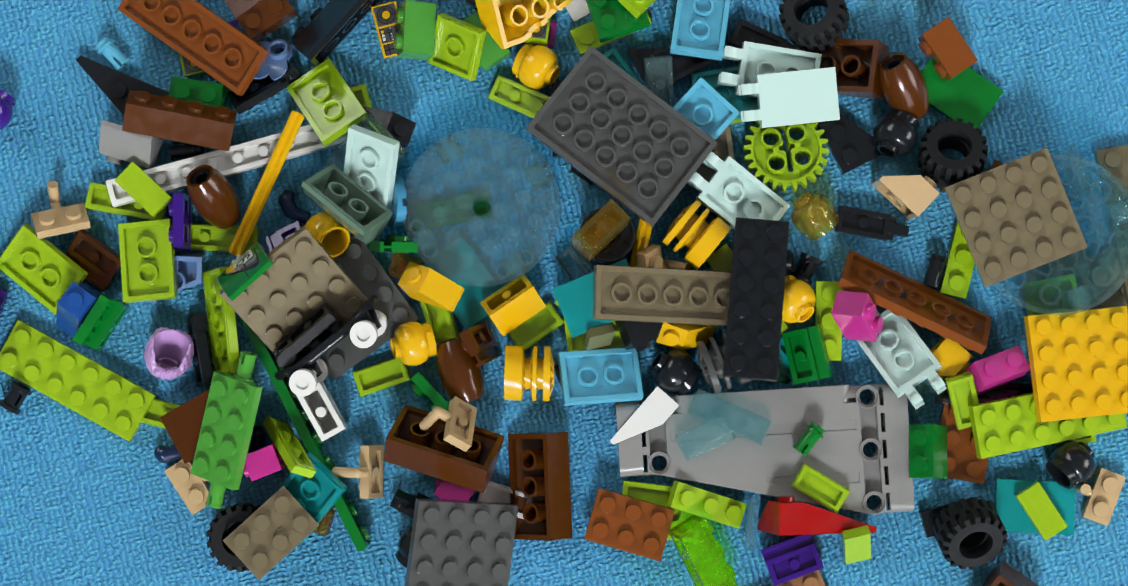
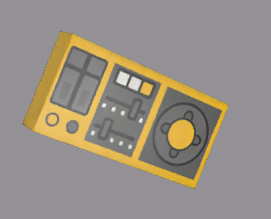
M396 1L371 7L384 59L397 56V49H394V36L398 33L399 24L395 22V12L398 7Z

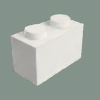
M324 382L317 383L316 389L308 396L296 395L322 442L348 428Z

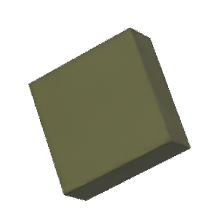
M612 324L587 329L583 342L586 351L611 345L615 333Z

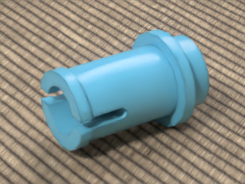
M105 37L96 46L99 50L98 54H103L119 71L125 66L124 63L127 64L130 59L114 44L115 41L113 39Z

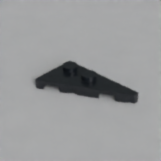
M654 47L653 49L630 48L627 50L645 87L654 94L719 61L670 54V48L664 49L663 47Z
M79 56L76 59L79 65L123 115L130 90H142L153 95L169 96V92L85 57Z
M840 114V120L818 122L817 127L819 130L824 129L825 132L822 137L823 139H828L827 146L842 175L882 155L878 151L873 137Z

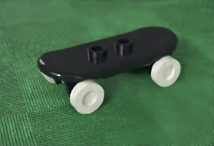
M377 295L370 296L353 317L344 324L338 321L328 330L330 333L328 337L324 340L318 337L308 347L310 351L292 364L290 363L287 367H282L276 371L274 377L277 380H283L285 377L289 378V386L294 394L298 396L310 395L316 389L317 383L323 382L328 376V366L320 357L349 334L355 346L368 348L375 343L378 336L385 332L388 320L384 313L374 310L379 297Z

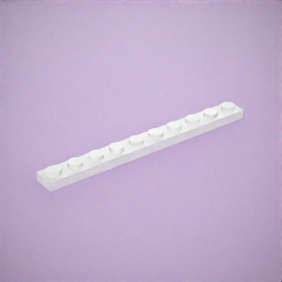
M311 125L300 127L285 160L346 144L348 132L325 147ZM281 133L230 146L229 151L216 150L143 171L166 193L187 188L186 178L188 174L201 165H210L225 177L267 166ZM116 178L106 181L113 207L136 202L114 181Z

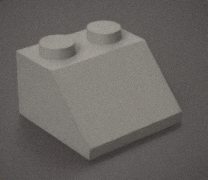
M102 120L99 153L106 155L105 161L121 165L122 161L128 163L133 161L141 170L156 167L164 143L163 140L157 137L122 131L123 126Z

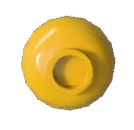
M532 43L525 44L519 50L512 66V73L516 75V78H519L525 86L534 90H540L548 85H553L561 70L560 66H558V57L551 49L543 45L533 46Z
M326 211L313 215L306 222L305 227L332 258L341 255L348 248L350 243L348 229L339 224Z
M792 275L785 276L782 320L787 323L804 322L813 315L815 310L816 296L814 290L808 283L796 279Z
M416 321L405 322L396 328L394 337L390 338V347L394 358H399L407 366H418L426 362L429 357L436 356L437 354L434 333L428 322L423 324Z

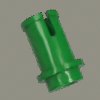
M813 421L810 425L806 424L807 429L793 445L797 451L806 457L819 438L823 439L824 436L822 434L825 432L824 429Z

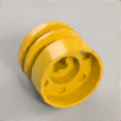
M697 199L681 211L668 227L666 236L662 241L668 245L676 237L679 242L672 249L674 252H677L686 245L689 249L684 256V260L695 269H698L732 228L719 217L708 224L705 221L710 212L708 208L698 216L695 211L702 203Z
M506 345L504 400L522 401L524 390L530 389L532 401H536L537 389H543V401H550V395L554 387L555 364L550 346H544V358H538V346H533L531 358H525L523 346Z

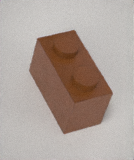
M949 17L918 37L920 50L926 57L930 56L934 62V71L941 79L944 77L948 81L978 61Z

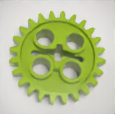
M757 120V127L750 126L749 132L752 135L745 136V142L748 145L743 147V152L750 154L744 156V162H752L748 166V172L756 170L754 176L757 179L762 177L763 184L765 185L769 182L772 183V191H775L777 186H781L782 192L785 193L787 186H791L793 192H796L798 184L806 189L808 185L807 179L815 183V174L822 175L823 169L820 166H826L828 160L824 156H828L829 149L822 148L828 144V139H820L825 131L824 129L816 131L818 122L760 128V122ZM780 129L784 131L786 149L790 151L789 161L793 172H789L787 167L786 152L782 150L783 140L779 132ZM797 131L802 135V138L794 140L789 134ZM766 137H773L776 139L777 143L774 145H768L764 142L763 139ZM797 156H804L809 162L801 165L796 162L795 158ZM773 161H778L782 164L783 168L774 170L769 164Z

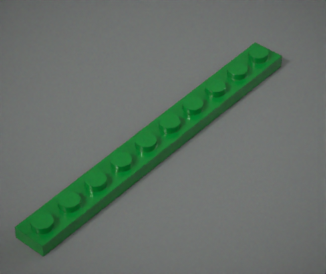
M239 316L307 452L313 453L332 472L335 464L329 454L325 456L321 448L324 443L317 432H313L309 424L311 421L305 410L301 409L297 401L298 398L291 391L286 377L283 380H277L274 377L275 372L282 368L277 365L274 353ZM346 489L334 506L359 552L370 545L368 540L371 539V535L365 525H360L357 516H359L358 509L353 501H348L345 495L348 492Z

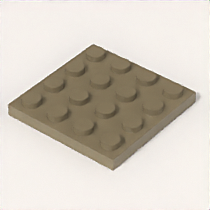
M1047 147L945 187L984 287L1088 248Z
M305 225L267 254L273 260V265L236 299L231 301L223 289L219 291L224 300L272 352L291 331L324 303H327L333 309L337 319L334 321L335 325L338 321H341L342 324L348 321L368 300ZM328 331L324 333L322 332L314 339V341L318 337L324 340L326 337L330 335V333ZM308 348L300 350L296 354L295 361L303 357L310 350Z

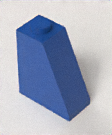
M72 282L57 303L56 326L71 337H74L102 293L89 283Z

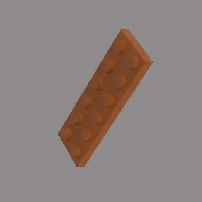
M123 0L117 9L240 96L244 95L270 53L265 47L198 0Z
M851 249L845 257L837 286L845 291L868 293L875 305H879L897 316L913 321L920 327L934 331L945 339L955 341L968 350H974L983 354L987 348L992 316L940 293Z

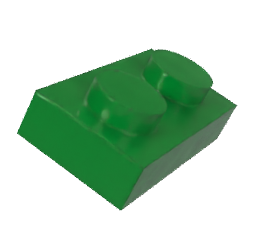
M417 372L410 379V382L413 384L410 389L420 399L424 396L431 403L428 406L431 411L437 406L448 411L449 403Z

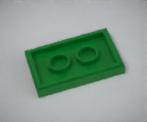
M930 58L921 71L928 90L929 105L947 118H952V121H957V118L963 119V123L967 124L968 121L973 123L974 129L979 128L1003 93V90L970 67L948 81L944 77L941 79L934 71V62Z

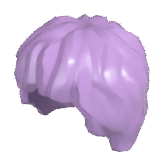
M167 327L156 329L147 341L144 351V359L148 370L156 378H161L162 380H170L182 376L191 367L193 362L194 342L190 335L179 329L175 330Z

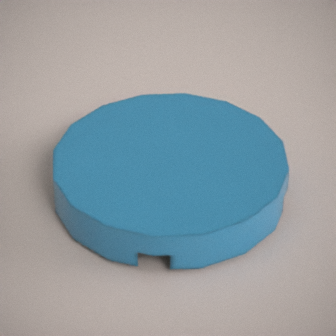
M397 175L395 176L391 208L393 214L387 223L390 228L403 226L407 215V208L403 206V199H406L407 191L403 178Z

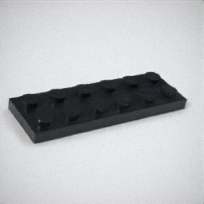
M736 217L723 377L777 382L789 222Z

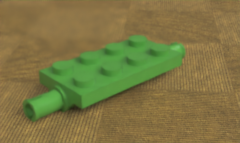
M240 351L237 371L233 375L222 371L213 372L190 473L211 483L205 505L215 509L222 508L226 488L230 490H239L263 389L262 386L254 384L252 373L257 354L253 353L252 355L250 351Z

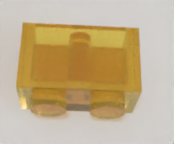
M611 199L573 235L571 244L590 262L628 225L631 217Z

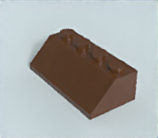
M130 90L125 106L122 131L229 151L237 111L230 110L224 106L214 107L203 105L198 101L188 102L178 100L172 96H158L142 90Z
M405 404L386 437L383 461L484 493L493 475L504 436L474 426L472 446L465 452L443 440L445 421L438 419L427 431H424L419 427V423L430 412Z
M568 432L508 434L510 488L513 494L510 493L511 503L519 506L518 512L523 513L524 518L521 519L517 516L514 539L553 541L572 538ZM520 490L526 497H533L532 503L526 504L527 498L515 495V491Z

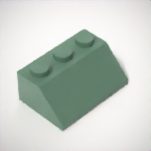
M334 164L303 181L301 185L308 198L366 245L382 234L393 214L392 211Z

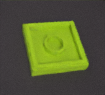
M438 14L435 26L434 55L428 60V63L469 81L476 80L486 30L448 14Z

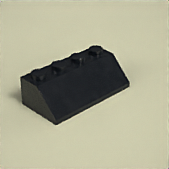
M329 0L323 9L319 7L313 12L310 17L312 21L305 28L301 26L292 36L294 40L291 44L313 65L318 66L371 11V7L375 6L380 0Z

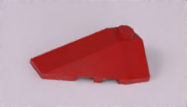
M787 495L778 496V500L768 501L757 524V530L779 536L842 534L844 530L868 525L870 533H876L877 527L804 502L795 501L794 496Z

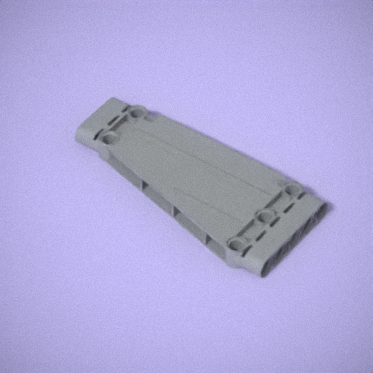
M887 383L720 392L717 394L672 395L669 397L679 406L664 424L645 431V446H642V433L618 443L620 477L661 475L775 497L783 495L794 496V500L822 505L791 486L803 463H806L850 490L840 509L872 515L914 511L913 478H909V416L907 396L904 394L898 398ZM868 389L872 395L870 402L867 404H863L859 398L861 391ZM646 399L615 402L617 432L640 407L639 403H643ZM813 421L824 429L825 432L822 434L824 436L823 439L819 438L806 457L797 451L793 445L807 429L806 424L810 425ZM868 442H872L875 445V452L871 456H865L863 453V447ZM643 455H646L647 471H644ZM658 455L666 459L665 467L660 470L654 469L651 464L652 459ZM871 495H876L879 499V504L877 507L869 509L866 504L867 499Z

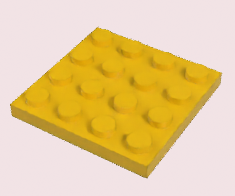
M1127 306L1024 316L1037 423L1128 413Z

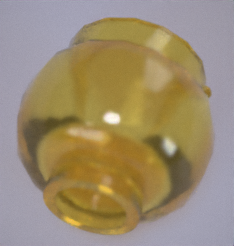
M805 192L793 202L792 223L798 231L807 235V238L817 240L823 237L839 221L838 214H835L833 202L822 193L811 194L810 192Z

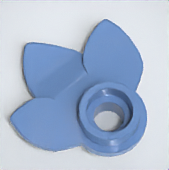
M275 39L272 42H257L269 50L270 53L254 79H263L268 75L274 81L281 78L288 69L287 61L293 55L292 46L283 39Z

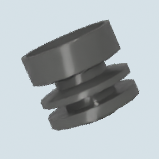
M726 331L722 333L723 345L718 346L713 337L708 338L710 350H707L703 340L696 342L699 366L705 381L710 385L715 394L721 392L720 379L723 380L726 389H731V379L723 377ZM737 378L741 385L753 381L751 379Z

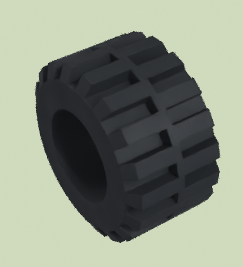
M782 0L784 4L779 5L781 13L779 19L790 41L793 44L796 43L803 50L805 47H807L808 51L813 52L816 47L820 51L826 50V45L829 44L830 47L836 45L834 40H841L844 36L842 30L847 31L848 29L847 21L850 18L844 0ZM813 6L828 8L826 16L820 22L811 25L801 23L802 15Z
M946 118L945 122L939 120L935 122L934 126L930 125L926 133L923 134L917 157L918 168H921L920 173L923 177L928 176L937 184V188L948 187L981 174L988 152L987 139L985 136H981L982 131L979 128H973V123L969 121L967 124L963 123V119L957 118V121H952V118ZM954 149L962 153L965 158L952 160L943 156L940 151Z
M970 497L969 500H965V498L959 499L957 503H950L947 509L943 508L940 511L941 516L936 517V524L933 525L935 539L947 562H950L954 567L959 566L960 569H966L967 567L976 569V566L983 567L987 565V562L994 561L996 559L995 556L1000 555L1003 552L1002 547L1007 544L1006 538L1008 535L1005 530L1006 528L996 509H994L990 502L987 503L985 499L980 498L977 500L976 497Z
M251 503L235 504L219 512L216 515L217 517L211 521V528L207 531V537H209V541L206 542L207 548L211 547V557H216L218 560L217 564L220 566L225 565L227 567L226 570H237V572L250 571L223 540L228 536L229 529L234 523L244 522L260 506L255 507Z

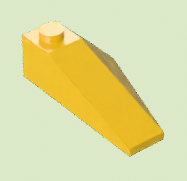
M475 0L481 24L499 47L506 49L528 40L538 27L544 26L553 14L561 11L573 0Z

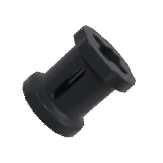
M801 252V260L795 271L791 272L790 275L811 286V278L817 267L821 266L823 262L807 253Z
M11 380L9 383L11 387L4 399H0V406L19 415L21 405L27 395H31L33 391L25 385Z

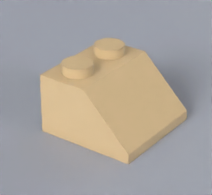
M921 175L882 176L871 183L908 220L918 217L940 194L936 190L938 186L928 176L924 178Z

